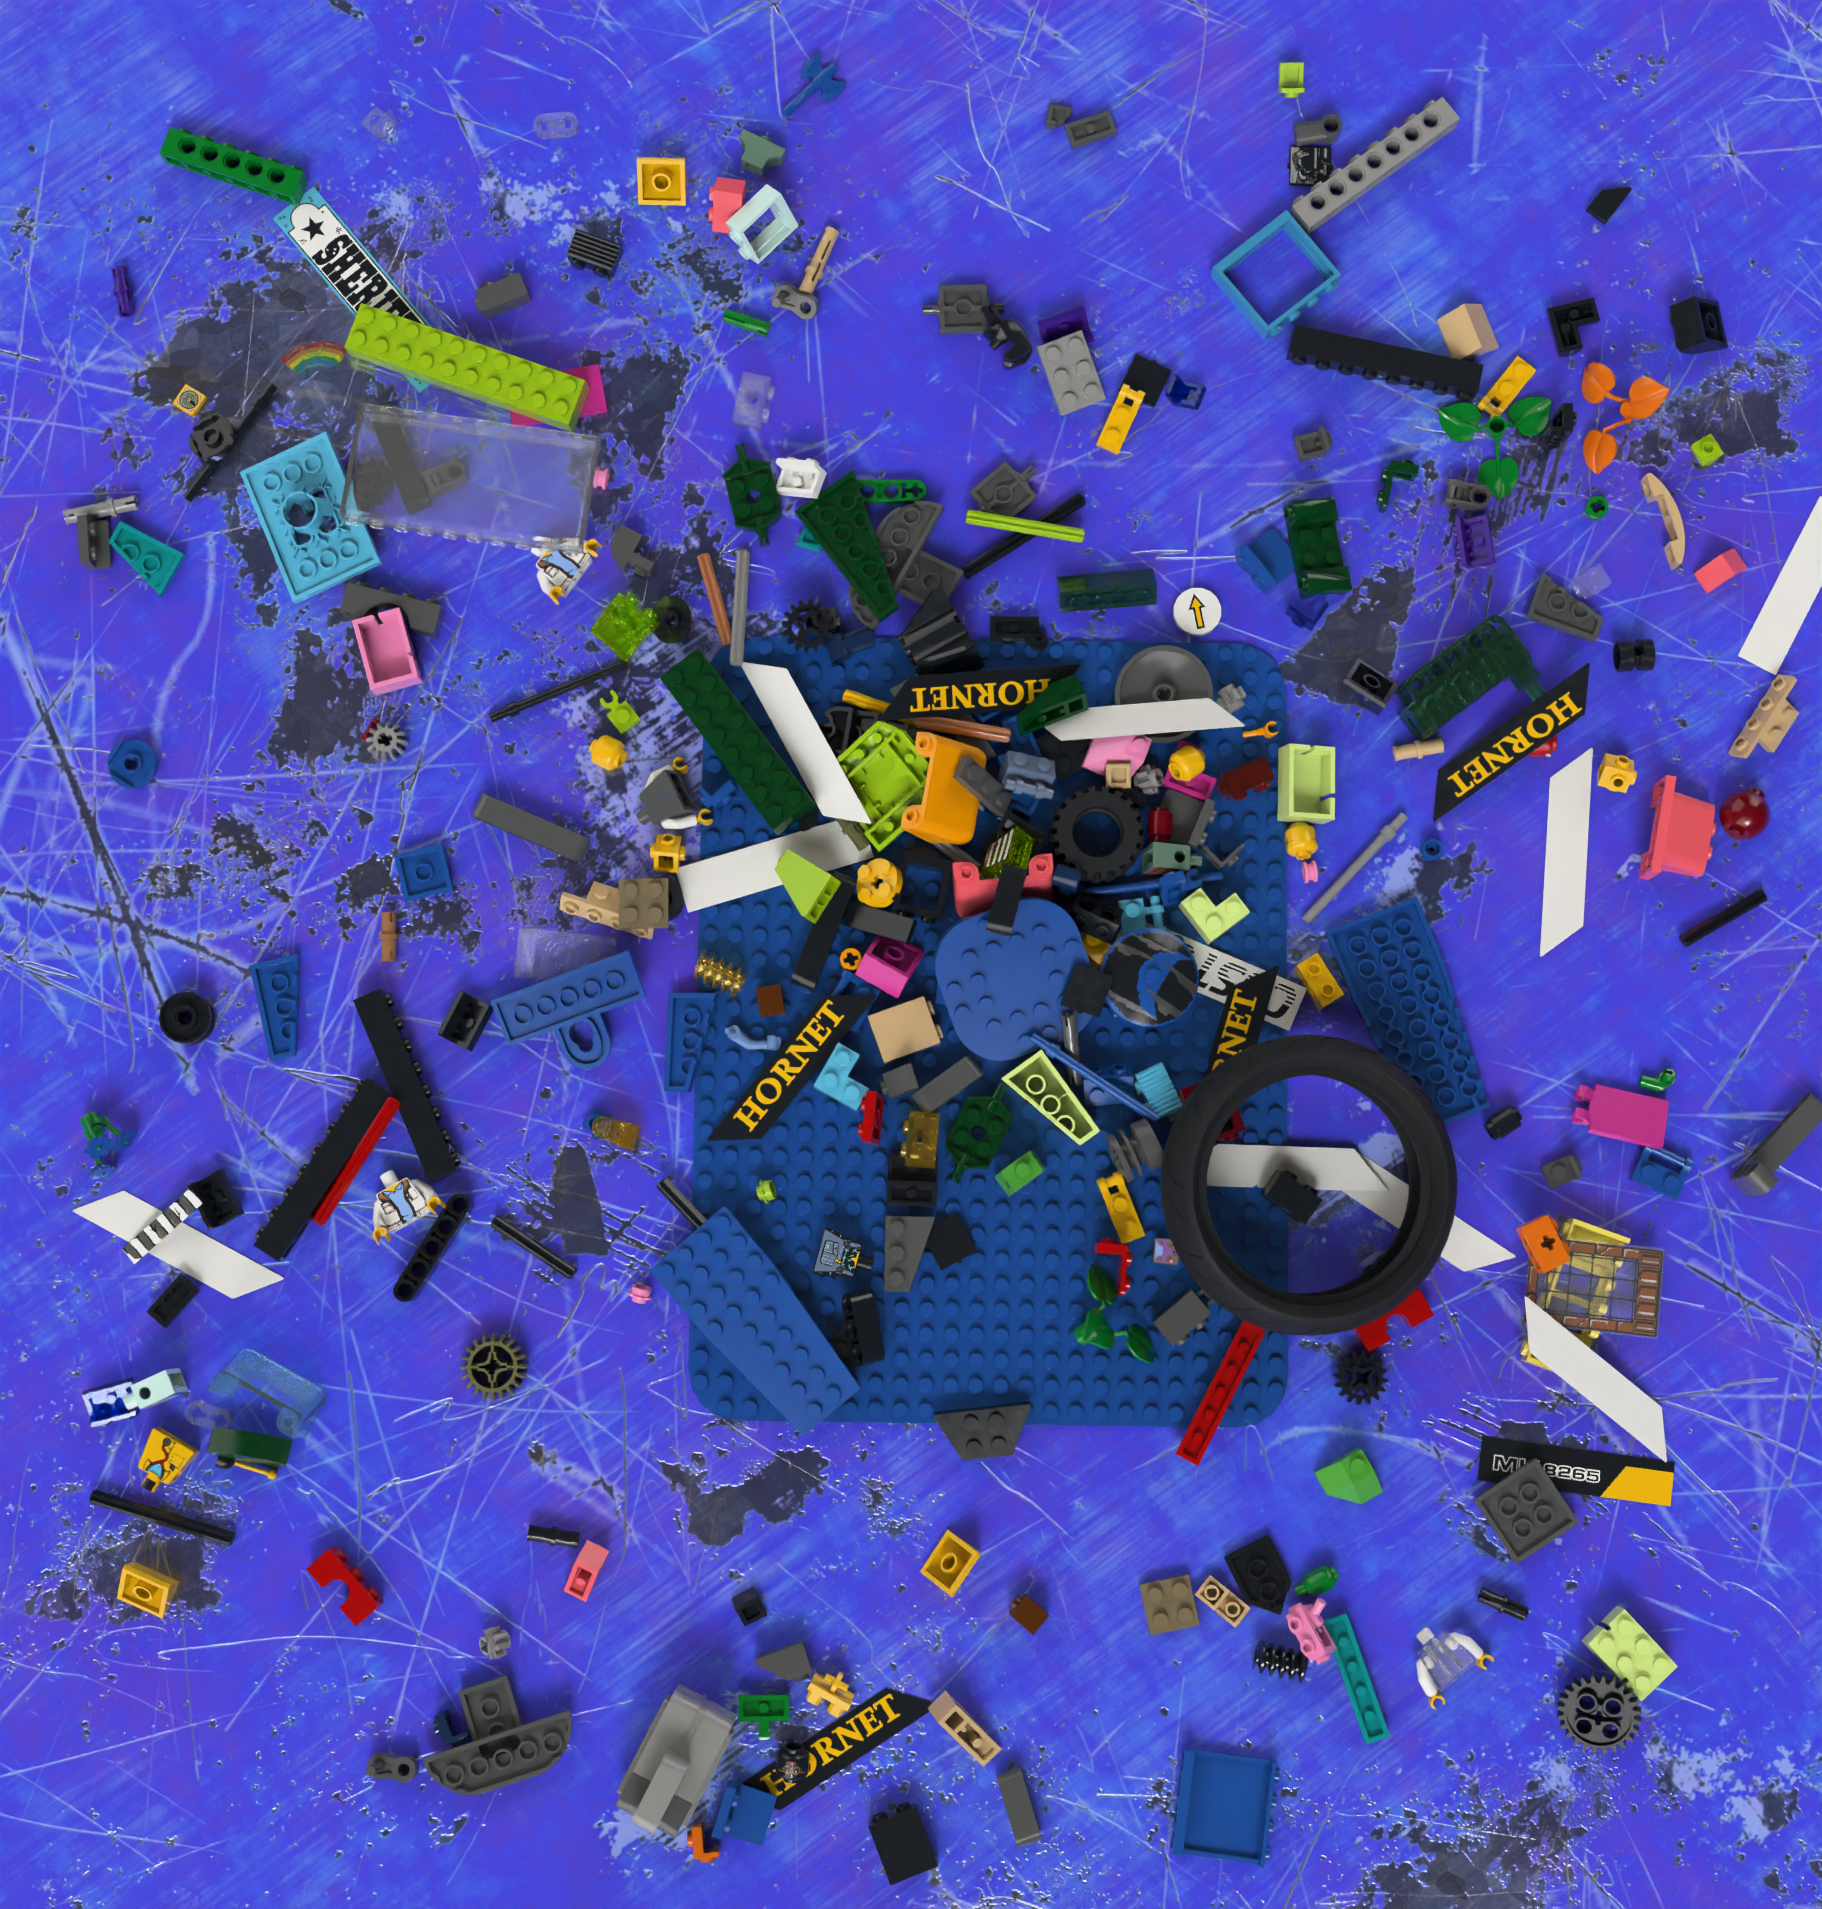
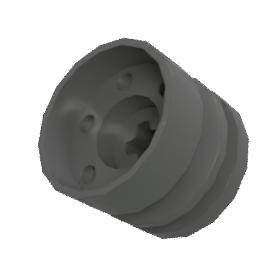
M1142 1118L1129 1125L1130 1137H1127L1122 1129L1117 1130L1120 1142L1117 1141L1112 1133L1106 1135L1110 1157L1116 1169L1123 1175L1127 1183L1134 1180L1132 1168L1138 1177L1143 1176L1142 1163H1145L1151 1172L1162 1166L1164 1153L1146 1118Z

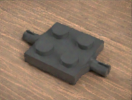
M987 284L939 285L937 305H923V315H937L940 322V335L983 334L988 330V322L980 309L986 304L989 306L990 303L987 297ZM995 303L998 312L1004 313V303Z
M1005 461L969 491V495L978 504V511L1016 517L1037 499V495L1029 488L1027 482L1037 471L1030 465L1020 474L1013 470Z

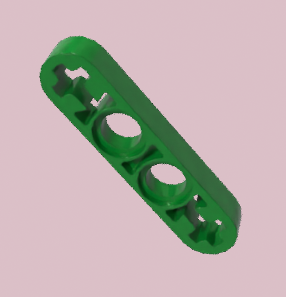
M857 480L860 492L866 486L874 489L872 497L865 498L862 496L864 504H914L916 501H924L926 498V486L920 480ZM889 486L896 487L898 495L894 498L887 497L885 495L886 488ZM902 486H906L905 491H913V487H918V490L922 491L918 494V497H913V493H905L906 498H902Z

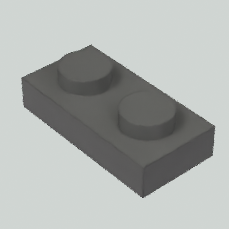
M1109 110L1064 125V130L1072 150L1117 135V130Z

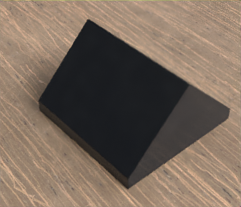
M1358 658L1338 687V690L1379 715L1399 684Z

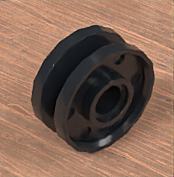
M180 992L173 994L164 1002L160 1009L159 1023L161 1030L171 1040L184 1045H195L202 1043L210 1037L215 1028L216 1014L213 1006L207 999L192 992ZM187 1013H191L192 1020L189 1024L185 1025L183 1017Z

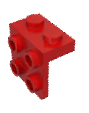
M1100 1238V1243H1094L1093 1253L1118 1255L1116 1295L1125 1296V1291L1130 1290V1276L1126 1275L1127 1265L1131 1266L1132 1250H1128V1245L1117 1244V1239Z

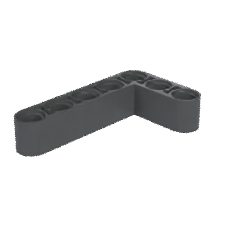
M1811 1092L1805 1095L1736 1169L1729 1180L1747 1197L1768 1193L1779 1180L1773 1173L1821 1122L1822 1102Z

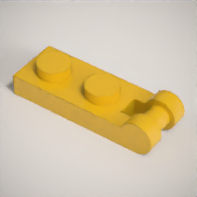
M1517 356L1481 400L1477 408L1491 415L1490 418L1501 416L1534 375L1536 369ZM1493 399L1500 405L1498 407L1494 406L1491 400Z
M1123 384L1096 446L1116 455L1119 454L1145 397V392L1141 390L1137 392L1130 389L1129 385ZM1125 398L1134 401L1132 407L1124 404Z
M1116 1171L1112 1173L1113 1176L1105 1179L1104 1177L1098 1178L1096 1182L1121 1244H1125L1145 1236V1233L1125 1186L1122 1174ZM1117 1185L1119 1192L1110 1195L1108 1188Z

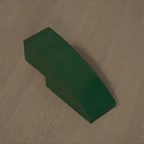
M212 1428L206 1453L254 1465L261 1463L283 1469L287 1465L293 1440L242 1430Z

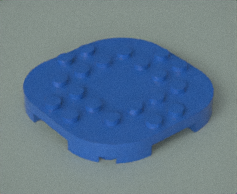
M1021 897L1010 937L986 931L991 909L971 917L961 918L944 932L935 950L934 972L954 1029L962 1043L973 1053L991 1060L1015 1059L1041 1049L1029 1041L1034 1032L1050 1043L1053 1041L1057 1044L1064 1041L1060 1017L1062 1012L1070 1011V1015L1072 1011L1076 1012L1078 1033L1092 1018L1093 1015L1084 1012L1079 1014L1077 1010L1060 1005L1074 964L1091 969L1092 967L1075 922L1058 904L1042 897Z

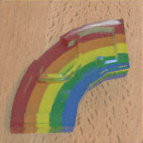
M319 340L306 344L302 343L293 347L280 361L301 376L308 369L316 366H326L335 370L347 351L344 346L338 343Z

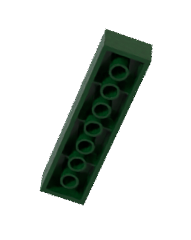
M699 648L659 677L777 835L781 834L817 806Z

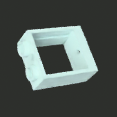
M768 184L726 222L731 231L729 236L740 247L738 249L739 253L744 259H751L757 264L799 226L782 194ZM770 208L776 219L749 243L744 231Z

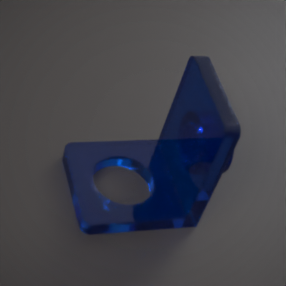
M1326 602L1314 621L1291 605L1288 606L1285 614L1292 618L1291 621L1300 628L1305 627L1312 631L1330 603Z

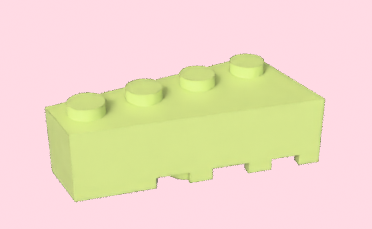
M1042 1049L1001 1078L1077 1144H1084L1101 1131Z

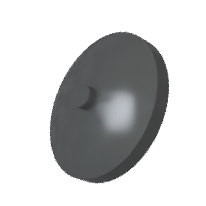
M1171 645L1150 647L1134 655L1122 668L1115 687L1116 705L1210 698L1213 701V685L1204 664L1189 651ZM1197 730L1142 735L1152 739L1153 743L1167 744L1184 740Z

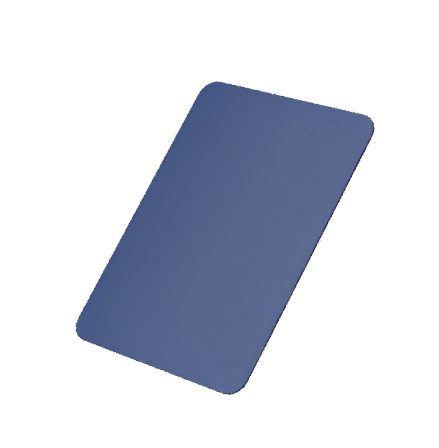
M789 637L745 638L743 662L787 668L817 724L829 723V719L825 716V711L835 706L867 711L842 701L846 689L891 703L894 696L890 689L906 681L909 676L917 675L898 639L874 638L875 647L853 654L850 659L836 664L831 662L826 647L818 645V652H815L813 647L809 648L808 653H805L804 647L797 651L795 650V642L791 645L787 643ZM817 637L808 639V641L815 640ZM973 640L974 646L985 665L977 671L1080 664L1074 675L1086 692L1088 708L1116 705L1115 687L1124 665L1142 650L1160 645L1183 648L1194 654L1204 664L1212 681L1214 702L1219 698L1217 692L1230 684H1233L1235 688L1239 686L1243 688L1247 695L1243 699L1245 705L1231 715L1245 726L1197 730L1194 734L1184 739V741L1202 747L1205 755V769L1202 774L1217 779L1209 798L1215 801L1213 809L1217 810L1212 824L1208 822L1204 831L1208 832L1203 846L1206 845L1223 862L1242 843L1245 845L1238 853L1240 858L1231 867L1226 864L1221 869L1223 880L1203 882L1201 889L1215 907L1236 893L1250 913L1209 945H1207L1178 907L1181 902L1164 907V913H1162L1163 924L1168 930L1180 934L1175 936L1183 942L1182 936H1185L1265 971L1279 966L1277 976L1287 980V855L1284 838L1286 822L1277 821L1278 749L1286 745V689L1283 674L1274 660L1256 647L1238 643L1048 641L1047 648L1038 652L1031 649L1029 643L990 642V640ZM731 644L726 645L717 652L710 663L801 785L808 791V787L742 666L730 665ZM1022 710L1002 711L999 717L987 725L1001 727V721L1018 715ZM886 720V721H890V722H894V723H899V724H903V725L905 724V723H902V722H899V721H896V720ZM1270 721L1277 723L1274 726L1268 727L1269 732H1278L1272 738H1266L1263 735L1243 738L1242 732L1263 728ZM1043 727L1033 731L1032 734L1036 741V739L1049 731ZM931 732L932 734L954 740L950 733ZM703 737V789L712 796L730 780L736 787L737 792L735 793L736 798L728 806L723 804L717 811L710 807L711 813L702 816L703 820L713 819V823L709 826L701 824L700 861L801 831L799 822H796L777 835ZM1001 742L991 746L996 757L986 763L985 771L994 779H996L1000 770L997 763L998 756L1007 753L1008 750L1012 751L1008 742ZM1151 742L1144 763L1141 766L1147 764L1150 766L1155 765V768H1159L1165 778L1170 756L1175 752L1178 742L1167 744ZM1039 747V750L1042 754V758H1046L1041 748ZM1088 769L1078 772L1062 783L1056 776L1050 788L1054 790L1052 799H1040L1031 819L1015 811H1012V813L1049 837L1054 814L1057 808L1061 806L1062 801L1067 797H1071L1074 792L1080 789L1084 791L1087 790V787L1095 786V789H1101L1106 782V778ZM1133 775L1131 777V787L1136 789ZM1159 786V793L1145 794L1149 797V801L1144 810L1138 809L1141 814V822H1144L1145 830L1143 836L1145 838L1141 852L1134 865L1124 875L1118 876L1113 881L1107 883L1100 881L1099 884H1091V881L1088 880L1080 881L1079 886L1081 888L1163 877V875L1142 874V850L1151 844L1150 837L1147 836L1148 813L1152 812L1155 807H1160L1163 797L1169 788ZM701 803V810H702V809H707V808ZM985 805L983 812L978 810L972 839L963 845L955 844L979 864L985 863L986 855L981 851L999 825L996 822L998 816ZM819 812L818 820L814 827L836 821V819L823 816ZM1099 813L1087 814L1075 825V844L1083 853L1089 856H1107L1118 846L1120 839L1119 828L1106 815ZM904 831L880 852L870 843L874 858L827 871V873L833 875L834 871L857 880L858 869L862 865H867L870 861L878 858L894 863L901 871L905 851L949 861L953 860L931 843ZM1049 838L1038 855L1052 853ZM1198 845L1195 851L1190 850V854L1202 855V866L1200 869H1197L1198 873L1218 871L1200 852L1203 846ZM1052 854V857H1053V875H1054L1055 869H1056V867H1057L1058 864H1057V862H1056V857H1055V855ZM990 859L989 866L986 869L1000 878L1003 866L996 861L992 865L993 859ZM908 866L900 904L936 911L944 873ZM952 871L941 922L935 921L934 925L921 922V918L911 916V919L916 920L917 924L910 944L923 950L925 953L899 998H896L881 990L879 997L857 1034L849 1030L839 1043L860 1054V1059L849 1077L869 1088V1091L878 1092L883 1095L879 1081L884 1080L882 1074L909 1063L912 1065L918 1090L968 1054L972 1056L984 1075L928 1116L923 1113L912 1097L917 1091L890 1099L888 1094L883 1095L885 1099L880 1145H869L861 1141L862 1137L858 1135L859 1123L864 1120V1112L861 1111V1107L856 1112L814 1088V1084L831 1054L762 1139L707 1140L779 1051L766 1049L748 1050L731 1040L725 1033V1029L732 1025H737L750 1039L756 1041H767L768 1035H774L781 1038L782 1047L823 996L831 995L841 978L840 973L844 969L840 964L841 953L848 948H854L860 952L863 959L864 954L877 935L845 927L841 923L813 992L790 983L813 923L800 914L784 885L699 909L697 993H717L719 996L695 1076L692 1205L707 1220L727 1205L775 1262L793 1288L792 1290L797 1298L801 1299L809 1315L820 1326V1330L826 1339H833L828 1321H833V1327L836 1330L843 1328L842 1320L844 1319L841 1301L844 1294L869 1290L875 1302L885 1349V1358L881 1362L857 1366L855 1362H846L850 1373L857 1383L861 1384V1388L821 1422L937 1423L934 1419V1412L1030 1401L1031 1408L1024 1425L1188 1427L1242 1319L1214 1302L1208 1307L1211 1314L1207 1318L1210 1321L1199 1330L1196 1327L1188 1333L1190 1338L1180 1346L1177 1343L1171 1346L1152 1324L1153 1320L1189 1290L1196 1294L1202 1288L1190 1276L1179 1257L1178 1265L1152 1263L1154 1238L1170 1239L1165 1224L1161 1202V1167L1151 1172L1145 1163H1142L1143 1176L1138 1177L1132 1168L1134 1180L1127 1183L1124 1177L1123 1179L1145 1236L1122 1244L1128 1245V1250H1132L1131 1266L1127 1265L1126 1275L1130 1276V1290L1125 1291V1296L1117 1295L1116 1302L1112 1305L1107 1303L1102 1312L1114 1332L1129 1331V1326L1134 1323L1144 1327L1153 1343L1154 1362L1149 1364L1135 1357L1127 1347L1126 1341L1128 1337L1123 1335L1115 1337V1344L1110 1349H1103L1091 1343L1081 1345L1075 1338V1327L1085 1322L1089 1310L1093 1308L1098 1309L1101 1305V1301L1096 1300L1088 1289L1087 1272L1090 1268L1089 1265L1094 1264L1102 1268L1111 1277L1115 1287L1117 1286L1118 1255L1093 1253L1094 1243H1100V1238L1117 1239V1244H1121L1096 1182V1179L1104 1177V1179L1113 1176L1112 1173L1118 1171L1110 1157L1106 1135L1112 1133L1117 1141L1120 1142L1117 1130L1122 1129L1127 1137H1130L1129 1125L1144 1117L1125 1104L1085 1107L1083 1084L1074 1086L1073 1081V1085H1069V1087L1101 1130L1084 1144L1079 1145L1001 1079L1040 1050L1015 1059L998 1061L981 1057L973 1053L962 1043L954 1029L946 1005L935 1004L938 984L934 972L935 950L944 932L953 923L961 919L955 909ZM879 879L877 881V889L879 888V884H881L883 880ZM1053 885V902L1061 906L1069 914L1075 899H1071L1068 902L1059 900L1058 894L1055 893V885ZM855 888L851 902L871 907L858 899L857 888ZM1159 888L1094 897L1117 907L1118 901L1143 898L1144 907H1150V897L1160 896ZM1196 890L1186 891V898ZM894 901L887 907L878 908L879 910L897 914L892 912ZM1145 916L1147 923L1153 925V916ZM1121 923L1119 924L1118 929L1111 941V945L1117 939V936L1121 929ZM852 953L847 954V959H844V963L854 966L858 957L852 956ZM856 969L855 971H849V972H851L852 974L855 975L857 969ZM849 982L842 995H850L856 985ZM780 984L786 1016L761 1017L756 988ZM1197 992L1193 1003L1181 1017L1163 1026L1146 1028L1129 1024L1119 1017H1113V1011L1105 1002L1100 1017L1092 1016L1088 1024L1078 1033L1080 1055L1083 1056L1082 1064L1086 1067L1099 1066L1101 1068L1112 1067L1115 1064L1130 1065L1134 1076L1162 1062L1176 1091L1199 1083L1203 1080L1205 1071L1209 1067L1208 1060L1225 1004ZM924 996L926 1002L931 1001L935 1012L931 1016L934 1025L939 1024L943 1034V1038L939 1039L940 1045L929 1047L884 1065L868 1016ZM1264 1021L1257 1044L1287 1036V1030ZM1064 1041L1057 1043L1061 1046L1060 1049L1065 1052ZM1049 1057L1067 1082L1066 1065L1055 1057L1053 1059ZM1287 1079L1259 1090L1239 1106V1112L1246 1130L1238 1132L1239 1138L1225 1142L1224 1138L1219 1139L1220 1144L1287 1146ZM998 1082H1001L1003 1084L999 1093L1004 1084L1008 1086L1001 1102L1013 1118V1121L989 1168L967 1169L957 1184L954 1181L958 1173L953 1181L949 1180L956 1167V1163L945 1149L944 1144L968 1097L991 1096ZM1134 1090V1099L1145 1104L1146 1102L1142 1094L1137 1095ZM1180 1109L1158 1119L1154 1124L1147 1120L1160 1143L1163 1153L1170 1130ZM981 1126L974 1127L971 1130V1136L975 1140H982L985 1137L984 1128ZM1033 1149L1047 1170L1008 1197L995 1179V1176ZM889 1153L938 1155L936 1207L886 1205ZM762 1179L764 1181L772 1180L777 1192V1198L769 1201L770 1203L768 1204L764 1200H760L756 1192V1187L759 1186ZM1117 1185L1108 1188L1110 1195L1119 1192ZM1257 1185L1254 1187L1207 1186L1210 1216L1214 1228L1229 1255L1256 1280L1275 1290L1288 1292V1215L1259 1194L1264 1188H1258ZM957 1212L977 1252L962 1259L961 1263L957 1262L941 1271L926 1244L910 1292H884L885 1217H936L934 1224H936L937 1220L942 1221ZM692 1226L693 1233L694 1231H696V1229ZM825 1227L862 1243L860 1254L874 1257L871 1272L856 1268L854 1278L813 1274ZM1204 1294L1198 1297L1203 1304L1209 1301ZM690 1319L688 1370L691 1388L702 1406L718 1417L736 1421H789ZM1264 1329L1266 1332L1218 1427L1238 1428L1258 1424L1275 1412L1285 1396L1288 1380V1334Z

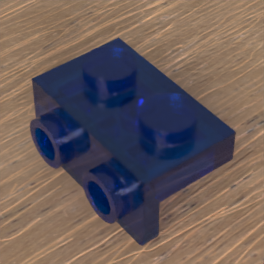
M133 1377L83 1391L82 1397L90 1415V1428L96 1426L105 1427L121 1419L130 1420L140 1413L139 1406L128 1410L123 1401V1396L132 1392L131 1386L135 1384Z

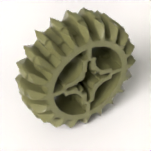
M492 1333L491 1341H489L487 1334H483V1343L481 1344L478 1339H474L473 1344L476 1348L474 1349L471 1346L465 1348L471 1355L461 1356L462 1360L468 1361L467 1365H460L461 1370L467 1369L468 1374L461 1375V1379L470 1378L471 1381L465 1387L471 1388L475 1385L476 1387L472 1394L477 1395L480 1391H483L481 1395L483 1400L487 1399L489 1393H491V1401L497 1400V1393H499L502 1400L506 1399L505 1390L514 1395L516 1392L512 1386L515 1385L521 1388L523 1385L517 1380L518 1377L523 1379L527 1377V1374L520 1372L521 1369L528 1368V1364L520 1363V1360L526 1359L527 1355H518L517 1352L522 1350V1345L513 1348L512 1346L516 1340L511 1338L506 1343V1334H502L498 1340L497 1333ZM490 1346L488 1359L484 1363H475L478 1354ZM498 1346L508 1351L513 1363L502 1361L500 1352H498ZM494 1359L497 1361L496 1364L499 1363L500 1366L505 1365L506 1368H499L493 1374L491 1373L492 1370L482 1368V1366L492 1364ZM513 1370L509 1381L503 1386L498 1387L501 1373ZM475 1371H483L488 1375L490 1387L480 1382Z

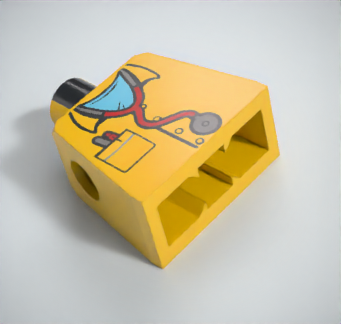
M160 1427L153 1428L138 1464L141 1470L148 1473L141 1486L151 1492H155L161 1481L168 1485L173 1484L200 1451Z

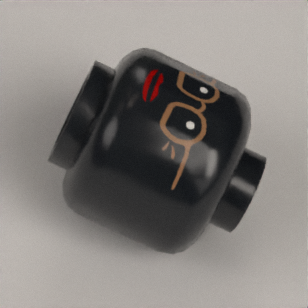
M789 1742L784 1744L777 1751V1775L783 1778L786 1783L791 1784L805 1778L809 1772L810 1755L808 1750L800 1743Z

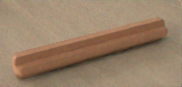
M703 553L698 555L697 559L721 644L723 646L730 645L732 631L710 554Z
M937 716L915 718L914 727L1005 743L1009 742L1011 736L1009 728Z

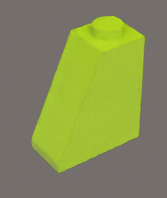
M789 849L779 858L778 864L775 867L777 875L800 914L816 924L842 882Z

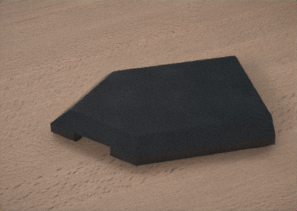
M1263 1536L1224 1556L1245 1602L1281 1615L1292 1581L1270 1536Z

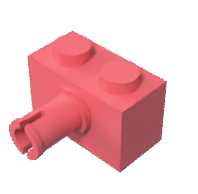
M717 177L715 186L710 187L709 201H713V207L710 206L709 221H712V231L721 233L731 232L726 222L745 205L746 181Z

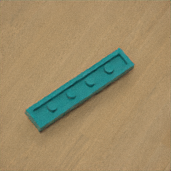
M1347 1613L1325 1619L1323 1624L1337 1647L1333 1655L1364 1743L1368 1745L1390 1737Z

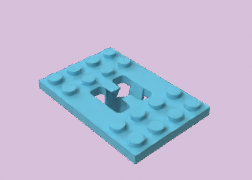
M326 431L240 472L286 587L295 604L382 564L334 445ZM323 490L326 498L313 497L312 495ZM294 503L302 508L304 515L314 511L316 508L312 521L306 526L295 527L291 523L290 510ZM324 515L334 517L337 527L328 533L324 532L321 525ZM294 530L311 535L310 541L299 545Z

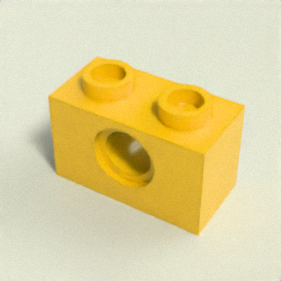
M1318 953L1293 968L1302 985L1307 988L1306 991L1318 1010L1344 995Z

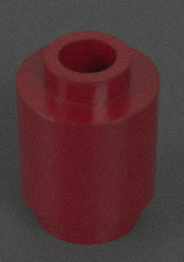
M1155 807L1152 812L1148 813L1147 836L1150 837V843H1169L1170 838H1172L1173 813L1168 812V808Z

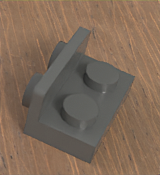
M77 515L79 563L87 570L111 568V544L108 542L110 540L109 522L107 520L93 521L88 515Z

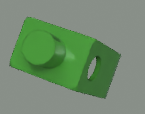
M1032 1149L999 1172L995 1179L1008 1197H1010L1047 1169Z

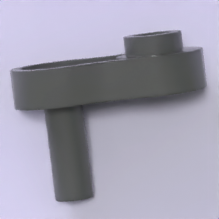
M783 283L774 291V299L771 302L774 307L788 309L804 320H809L816 316L820 309L819 301L815 296L801 292L790 283ZM806 302L810 304L811 309L807 308Z
M379 1752L369 1759L366 1768L368 1776H372L375 1779H394L401 1783L411 1781L419 1772V1764L414 1757L410 1755L394 1756L386 1752ZM405 1764H407V1765L409 1766V1768H410V1771H409V1772H406V1771L404 1770V1765H405Z

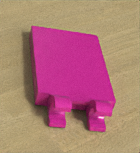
M1597 1084L1593 1090L1588 1086L1579 1085L1578 1090L1575 1091L1574 1100L1589 1103V1108L1587 1111L1586 1109L1576 1107L1575 1112L1572 1113V1123L1587 1125V1133L1661 1150L1664 1145L1669 1101Z

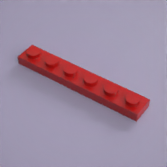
M1244 1320L1241 1321L1175 1452L1176 1455L1197 1466L1199 1465L1266 1330Z

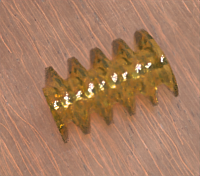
M704 949L696 963L694 978L699 980L704 976V984H709L712 981L714 989L721 985L722 993H726L730 989V996L735 997L743 988L749 971L745 975H741V966L733 971V962H730L725 967L724 958H721L716 963V954L713 953L709 958H706L707 950Z

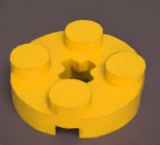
M878 858L870 861L867 865H862L858 869L856 888L858 899L861 902L877 909L884 908L894 901L892 898L896 893H900L903 882L902 873L894 863ZM879 879L883 880V882L879 884V888L877 889V881Z

